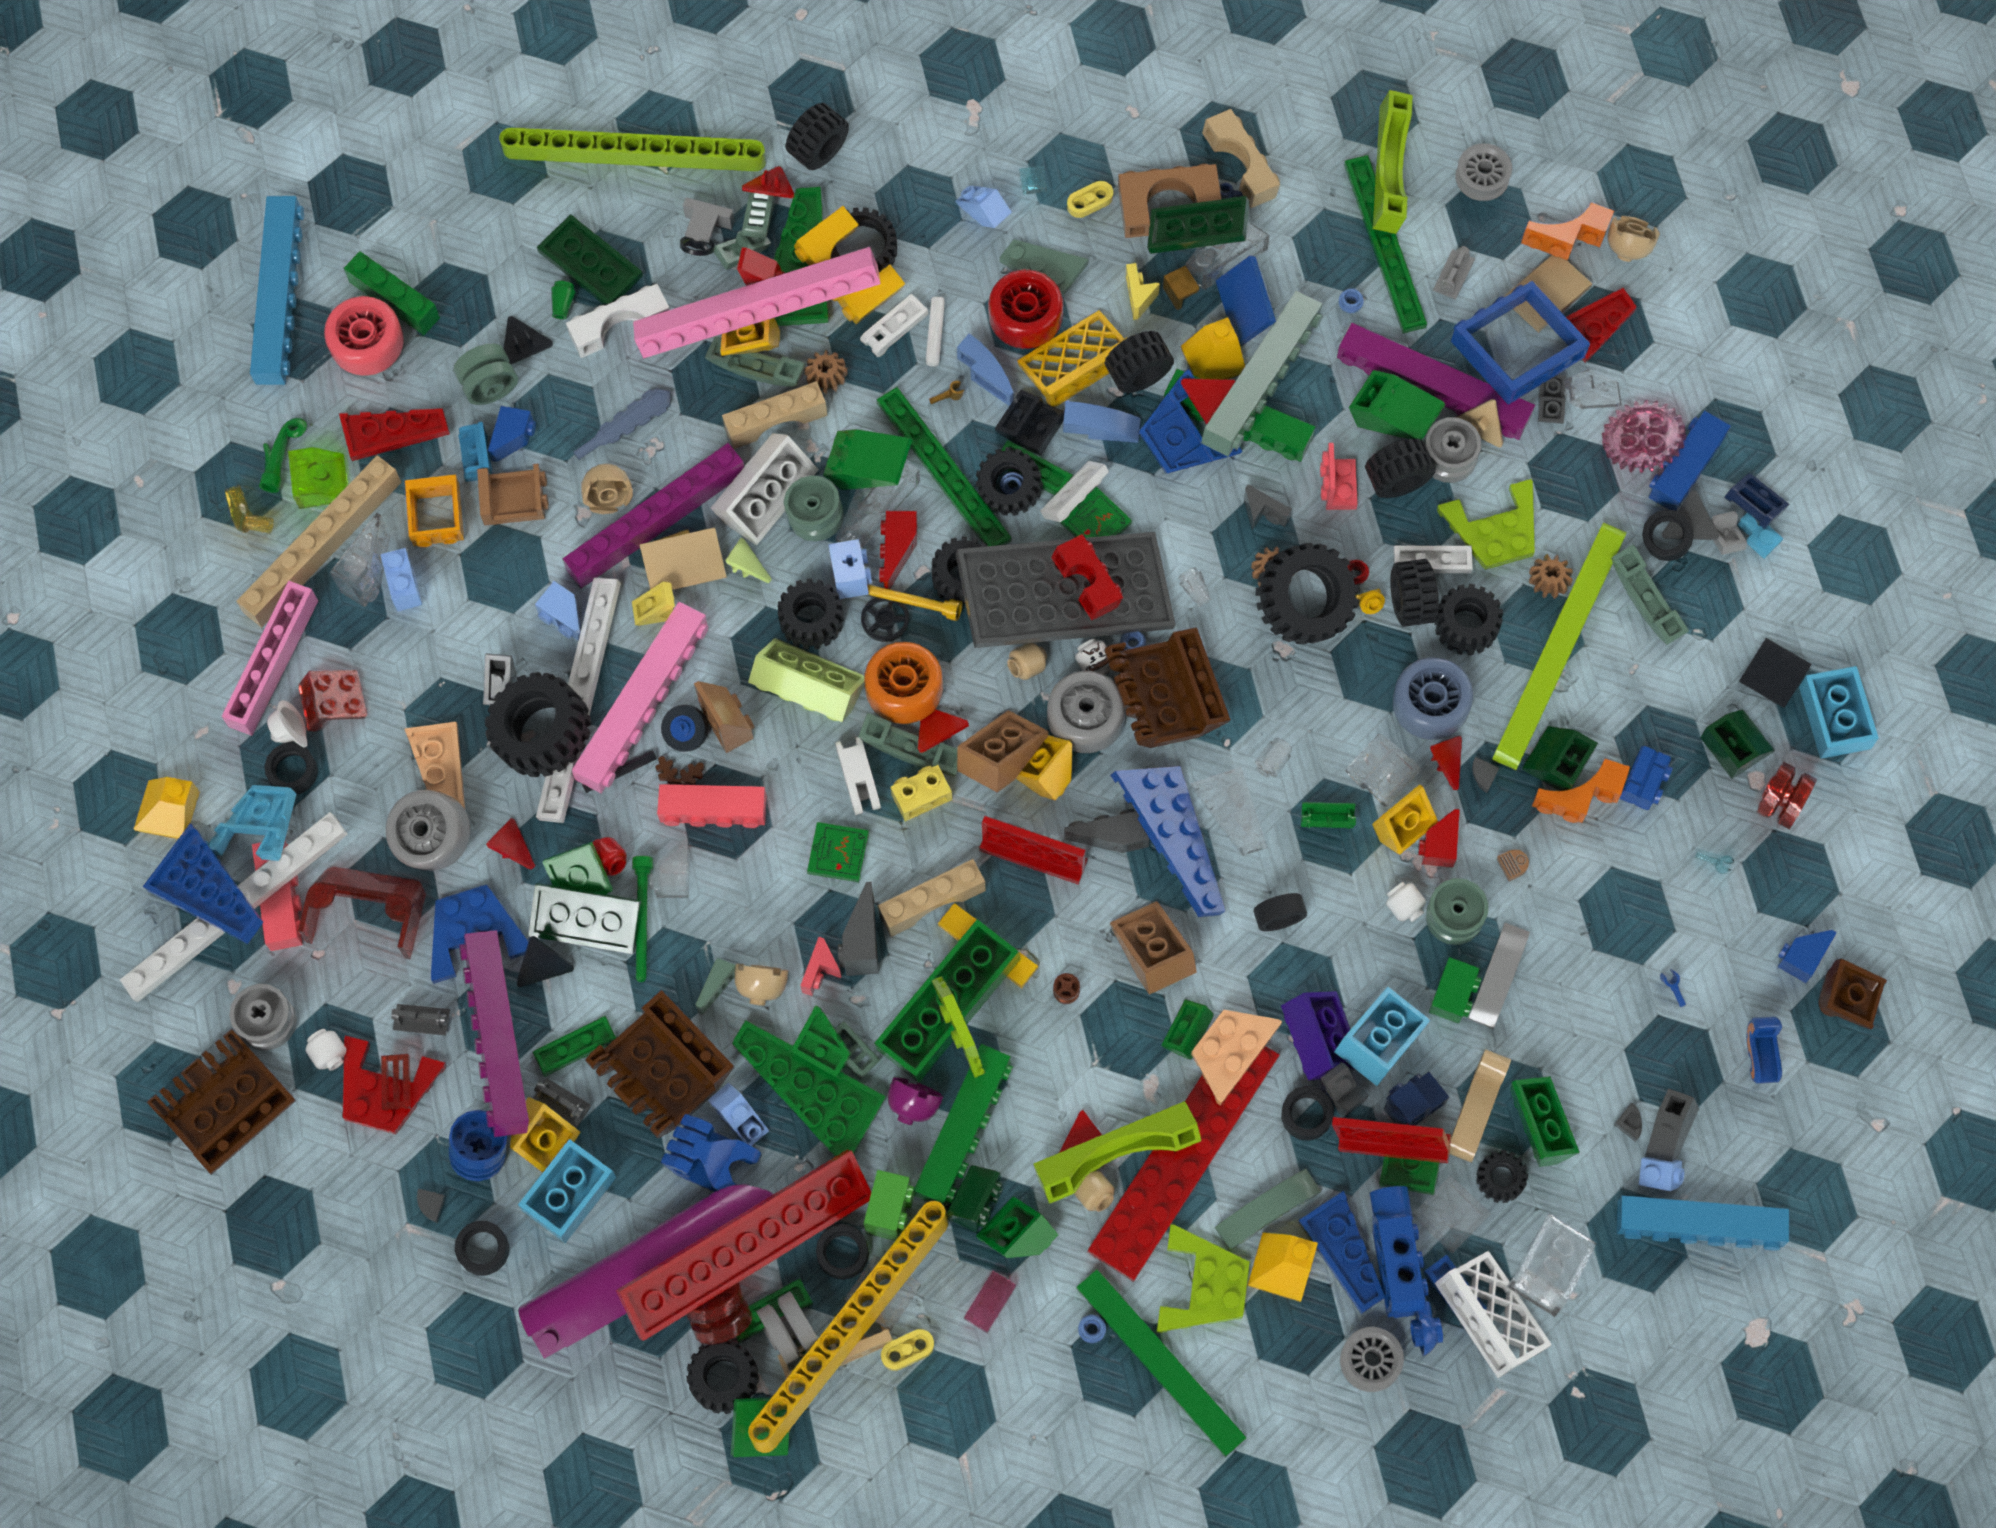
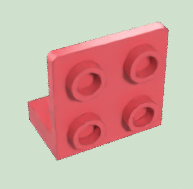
M1328 443L1327 451L1322 452V462H1320V477H1323L1321 501H1326V510H1357L1356 459H1334V443Z

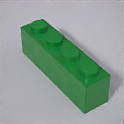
M361 251L343 268L349 283L369 297L380 299L388 304L398 318L422 335H425L440 319L433 302Z

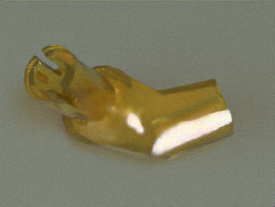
M241 485L224 490L231 519L238 531L246 533L249 530L271 534L274 524L270 523H273L274 519L252 515Z

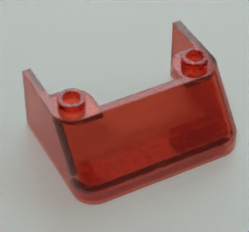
M339 867L327 868L307 892L298 932L306 943L312 944L320 910L329 907L333 903L335 896L386 903L385 911L388 917L393 921L403 923L397 947L405 959H411L425 900V889L415 879Z

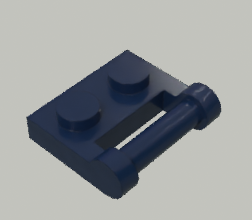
M1751 473L1735 484L1724 497L1730 503L1732 501L1759 521V526L1764 530L1789 506L1788 502Z

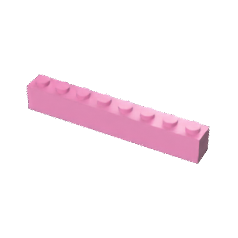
M681 602L677 603L573 767L574 780L601 794L606 787L609 788L612 785L616 776L615 771L619 765L623 766L627 761L628 751L633 744L636 745L642 736L641 730L645 724H649L653 720L656 713L655 708L659 702H663L669 693L668 687L672 681H677L680 677L685 660L689 661L692 658L697 641L705 637L708 631L705 614Z

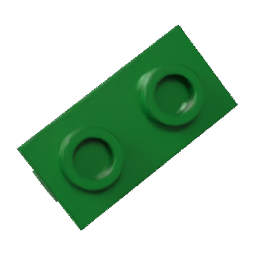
M1302 802L1301 827L1350 829L1356 825L1355 803Z

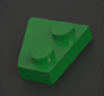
M815 1005L790 1051L839 1078L851 1056V1052L823 1010Z

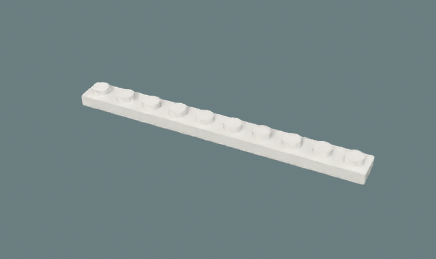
M593 579L568 685L586 703L589 709V716L621 586L618 579ZM580 751L576 755L577 759L572 764L569 762L565 765L566 769L560 772L555 770L553 775L545 777L536 818L540 821L564 823L574 782L572 769L580 757Z
M329 812L282 850L279 861L269 860L241 882L238 887L255 909L348 835V833L337 818ZM196 918L122 977L120 981L131 998L139 1002L225 932Z

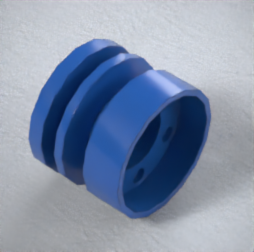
M474 1110L466 1112L456 1119L450 1129V1164L454 1171L466 1180L482 1181L490 1179L498 1174L505 1164L508 1135L494 1137L493 1127L487 1126L486 1111Z

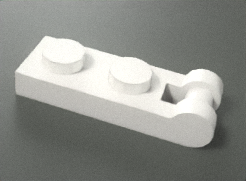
M910 294L861 336L860 340L866 346L869 345L877 357H881L892 344L929 315L928 309L916 297ZM879 334H881L884 337L880 341L876 339V337Z

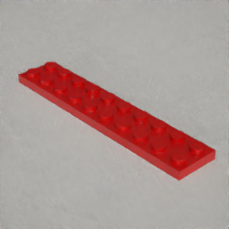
M1265 1046L1221 1106L1217 1104L1215 1096L1203 1075L1200 1077L1185 1102L1197 1122L1201 1141L1178 1151L1153 1150L1089 1247L1087 1251L1089 1254L1132 1282L1136 1280L1280 1056L1278 1053Z
M845 1150L615 1290L639 1339L642 1341L648 1339L869 1202L872 1192L852 1150Z

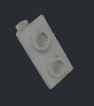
M1461 246L1456 251L1452 249L1433 291L1456 300L1475 261V258L1470 257V250L1467 247Z

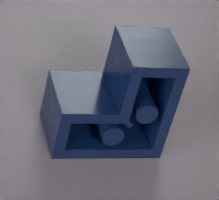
M1430 1072L1423 1076L1418 1073L1405 1085L1400 1082L1389 1091L1390 1095L1386 1097L1387 1102L1384 1111L1395 1124L1416 1126L1444 1106L1449 1096Z

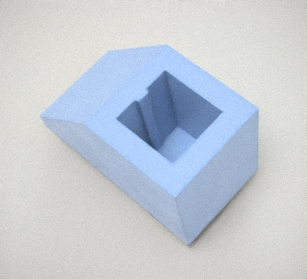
M968 186L955 201L958 206L985 227H997L1012 213L998 190L993 188Z
M553 581L535 603L538 617L548 625L553 623L559 627L558 631L569 639L573 637L579 641L581 625L575 595Z
M727 1083L708 1099V1102L741 1141L752 1146L769 1132L742 1094L731 1084Z

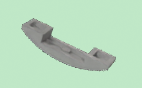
M1504 923L1468 1020L1494 1029L1530 932Z

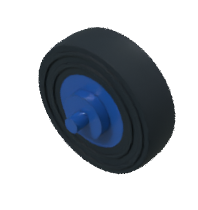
M691 705L673 707L665 714L661 723V733L664 741L668 746L680 752L693 751L699 748L708 736L709 726L707 718L701 710Z

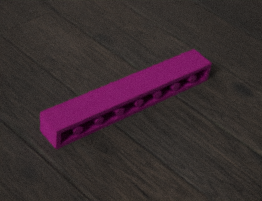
M1351 323L1338 348L1337 358L1345 365L1360 368L1368 375L1373 370L1396 375L1445 403L1444 407L1455 411L1457 415H1461L1491 399L1495 400L1501 433L1507 438L1520 440L1535 408L1534 404L1521 398L1508 405L1490 384L1354 323Z
M727 443L562 558L566 571L581 589L584 588L594 578H598L638 550L640 544L648 543L728 487L744 468L743 460Z
M497 930L468 933L464 935V944L459 945L461 961L466 960L467 968H463L464 983L470 984L471 990L467 991L468 1007H473L474 1014L471 1015L472 1031H477L478 1038L474 1040L476 1055L481 1054L482 1062L478 1063L480 1079L485 1078L486 1086L482 1087L484 1103H489L490 1111H486L487 1126L493 1127L494 1137L527 1133L529 1118Z

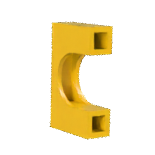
M844 206L840 207L797 240L794 245L796 256L800 261L806 262L809 266L830 260L832 249L855 232L858 223ZM888 265L879 272L881 284L832 299L843 308L842 313L849 321L853 320L857 325L902 290L905 282L891 265Z

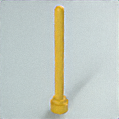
M867 584L868 595L942 612L946 619L958 621L960 618L962 601L950 599L949 601L941 602Z

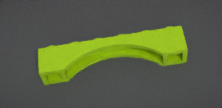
M1389 90L1379 109L1373 229L1397 234L1407 218L1408 197L1403 186V160L1408 128L1412 116L1413 95Z
M1184 1101L1033 1163L1038 1182L1050 1204L1075 1194L1090 1172L1096 1171L1104 1164L1118 1157L1145 1150L1178 1151L1200 1142L1201 1137L1197 1122Z

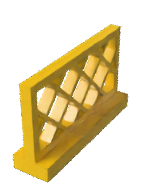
M1098 310L1046 344L1017 360V363L1046 397L1047 404L1057 407L1108 375L1109 372L1104 364L1105 359L1110 351L1125 339L1102 312ZM1098 320L1103 324L1102 331L1089 330L1090 325ZM1073 335L1083 336L1082 344L1069 343V338ZM1087 336L1101 337L1099 346L1086 344ZM1105 338L1116 339L1118 342L1112 347L1103 346ZM1052 348H1063L1061 356L1048 355L1049 350ZM1067 349L1080 350L1079 358L1065 357ZM1084 351L1097 352V356L1091 360L1083 359ZM1033 360L1042 361L1041 369L1029 368L1027 364ZM1046 362L1059 363L1058 371L1045 370ZM1064 363L1077 365L1076 369L1072 372H1062ZM1043 376L1056 377V381L1047 387L1042 383Z

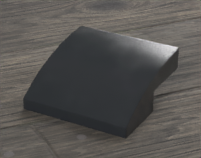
M1020 389L995 427V431L1013 443L1041 456L1063 423L1065 411L1043 403L1041 397Z
M1765 638L1739 682L1785 708L1812 664Z

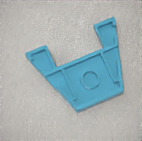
M252 785L232 808L231 811L234 814L226 823H220L214 829L217 834L207 844L215 855L222 856L234 833L265 835L255 854L262 860L279 861L296 793L288 787Z

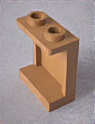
M538 463L533 464V470L489 474L488 468L477 469L480 516L484 526L545 519L544 510L549 509L547 494L543 495V487L547 486L545 471L541 472Z

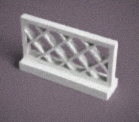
M1489 1251L1457 1269L1454 1268L1435 1283L1497 1378L1502 1377L1510 1370L1552 1345ZM1484 1261L1490 1269V1276L1479 1272L1481 1262ZM1461 1273L1472 1277V1286L1466 1284L1460 1275ZM1479 1280L1489 1283V1293L1478 1289ZM1496 1286L1503 1288L1506 1293V1300L1495 1296ZM1477 1297L1488 1300L1487 1310L1482 1308ZM1494 1303L1505 1307V1317L1494 1313ZM1512 1310L1519 1312L1522 1317V1323L1511 1320ZM1493 1320L1504 1324L1503 1334L1499 1333L1493 1324ZM1510 1327L1521 1330V1340L1510 1337ZM1528 1333L1535 1336L1540 1346L1536 1347L1527 1343ZM1509 1344L1520 1348L1518 1359L1509 1348Z

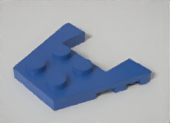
M1189 369L1183 372L1138 431L1165 474L1231 457L1243 452L1240 447L1238 449L1234 448L1230 455L1226 456L1201 443L1202 436L1180 404L1181 401L1189 397L1181 385V380L1184 378L1195 379Z
M487 884L435 901L431 980L433 984L457 977L450 951L458 949L459 945L464 944V935L468 933L497 930L498 936L503 934L510 959L525 955L528 940Z

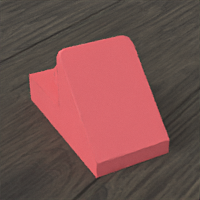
M818 937L800 985L802 993L810 996L813 995L815 989L819 990L824 977V974H821V972L841 978L840 969L824 938Z

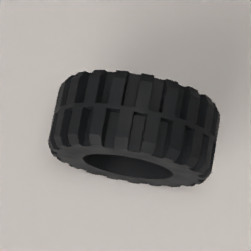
M1304 543L1279 552L1274 556V559L1265 564V572L1260 573L1257 580L1261 585L1256 588L1255 596H1260L1261 602L1256 603L1258 611L1263 610L1265 616L1261 619L1265 624L1270 623L1272 625L1271 632L1275 635L1282 634V639L1287 642L1295 641L1296 644L1304 645L1330 639L1347 628L1346 623L1351 622L1356 615L1352 612L1353 609L1359 606L1360 600L1355 598V594L1360 592L1359 584L1355 585L1353 578L1357 577L1355 570L1350 571L1347 567L1350 565V562L1346 558H1338L1340 552L1334 548L1327 550V546L1323 544L1313 545L1312 543ZM1300 570H1308L1316 574L1326 589L1327 600L1325 608L1319 616L1314 618H1307L1299 614L1289 599L1288 587L1290 580Z
M539 672L530 673V677L522 675L517 677L516 682L512 683L510 681L507 683L505 689L495 695L496 701L494 704L491 703L488 708L490 716H486L485 726L488 728L485 732L486 738L490 742L492 750L517 773L527 774L530 777H539L540 773L544 777L553 775L555 770L560 772L566 769L565 765L569 762L572 764L577 759L576 755L578 752H583L586 746L584 741L585 739L588 740L590 736V730L587 728L591 725V717L588 715L589 709L582 698L560 677L556 678L550 673H544L542 676ZM555 708V719L548 732L537 740L521 742L522 729L528 718L539 710Z

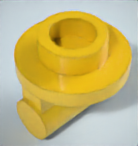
M1380 589L1355 595V598L1360 600L1359 606L1361 610L1366 614L1379 612L1385 604V598Z

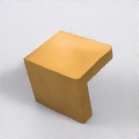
M1186 265L1164 276L1163 289L1176 310L1182 308L1183 299L1199 292V286Z

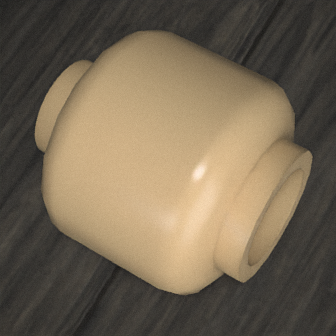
M1024 643L1010 652L1007 665L1014 677L1028 680L1045 670L1047 654L1041 646H1037L1035 643Z
M1093 1171L1085 1177L1074 1195L1088 1211L1100 1212L1108 1208L1113 1202L1114 1186L1100 1171Z

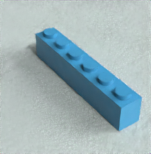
M1622 1195L1617 1201V1234H1624V1237L1627 1239H1641V1236H1651L1652 1240L1660 1242L1669 1241V1238H1676L1685 1244H1695L1697 1240L1708 1241V1245L1724 1246L1725 1243H1736L1738 1248H1752L1753 1245H1762L1765 1250L1777 1251L1789 1242V1209Z

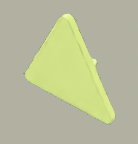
M740 538L725 561L732 566L733 573L740 569L744 578L750 574L766 583H770L772 581L771 577L747 542Z

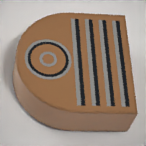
M1510 850L1497 857V861L1509 882L1524 875L1528 869V857L1520 850Z

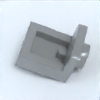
M1736 511L1712 517V523L1719 535V538L1713 541L1722 555L1745 550L1747 546L1746 539L1737 527L1738 515Z

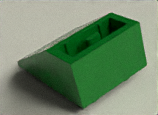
M1373 370L1348 408L1359 428L1404 439L1422 440L1445 406V403L1396 375Z

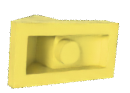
M1136 263L1126 264V282L1133 320H1138L1159 295L1160 284H1144L1143 274L1137 271Z
M662 582L632 601L635 625L641 626L667 621L674 610L673 607H675L671 583Z

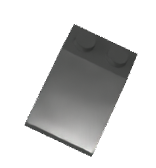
M872 881L865 883L843 932V944H838L840 968H845L846 976L879 974Z

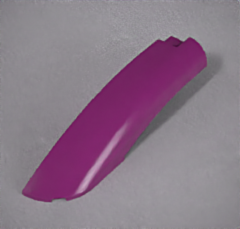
M748 1184L732 1185L722 1188L680 1211L605 1258L521 1305L518 1312L528 1337H532L544 1359L592 1334L626 1314L615 1290L767 1199L773 1193Z

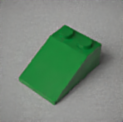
M858 429L837 431L823 476L841 490L897 486L912 440L907 437Z

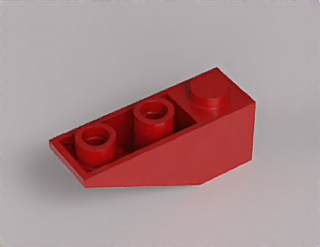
M886 511V520H881V535H885V543H880V559H885L884 567L879 569V582H884L885 589H891L917 545V511Z

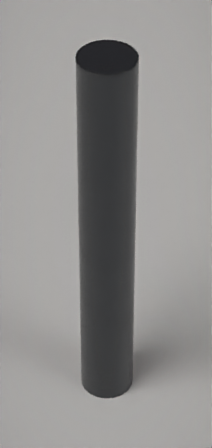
M653 750L626 762L623 766H619L615 771V779L657 760ZM582 784L585 793H588L593 790L590 787Z

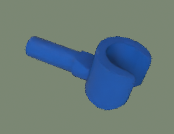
M1670 969L1673 974L1670 981H1667L1666 976L1661 973V981L1671 988L1679 1006H1685L1686 1003L1678 986L1680 982L1678 973Z

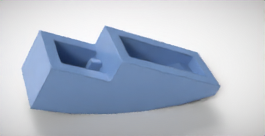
M969 333L957 346V359L970 367L972 381L1010 406L1013 401V390L1003 368L993 354Z
M1065 401L1063 433L1088 434V439L1139 442V417L1099 405Z

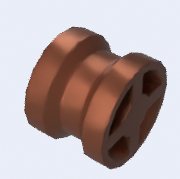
M1063 973L1057 976L1053 984L1055 999L1065 1005L1071 1004L1078 999L1080 982L1076 976L1070 973Z

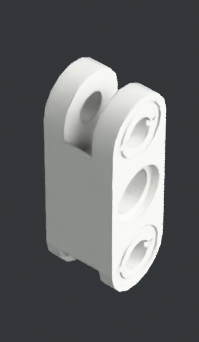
M857 736L855 737L856 746L844 749L840 741L835 742L855 815L863 813L860 802L862 800L870 799L873 810L881 808L864 745Z

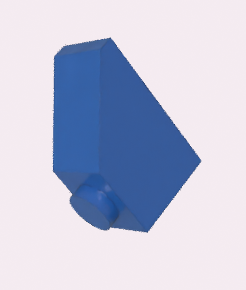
M506 406L500 407L488 449L493 462H498L528 445L529 438L534 435L536 429V422L533 421L530 411Z
M1828 930L1797 937L1790 945L1785 943L1778 954V957L1782 959L1778 968L1807 983L1837 932Z

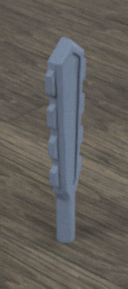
M659 388L645 392L641 400L633 401L627 406L625 412L620 411L613 416V421L602 424L593 439L573 451L576 458L580 460L599 446L609 443L614 444L620 440V436L624 434L629 435L635 431V427L639 425L644 426L649 423L653 416L659 417L664 414L667 408L670 407L671 392Z

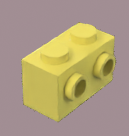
M939 765L924 767L918 771L917 775L910 778L902 777L891 786L892 797L905 822L952 801V791Z

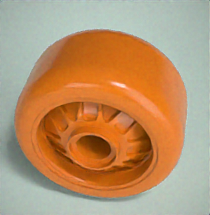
M895 642L878 650L866 666L864 676L866 697L874 712L883 719L897 724L915 723L929 716L939 705L943 693L942 669L934 654L925 647L912 642Z

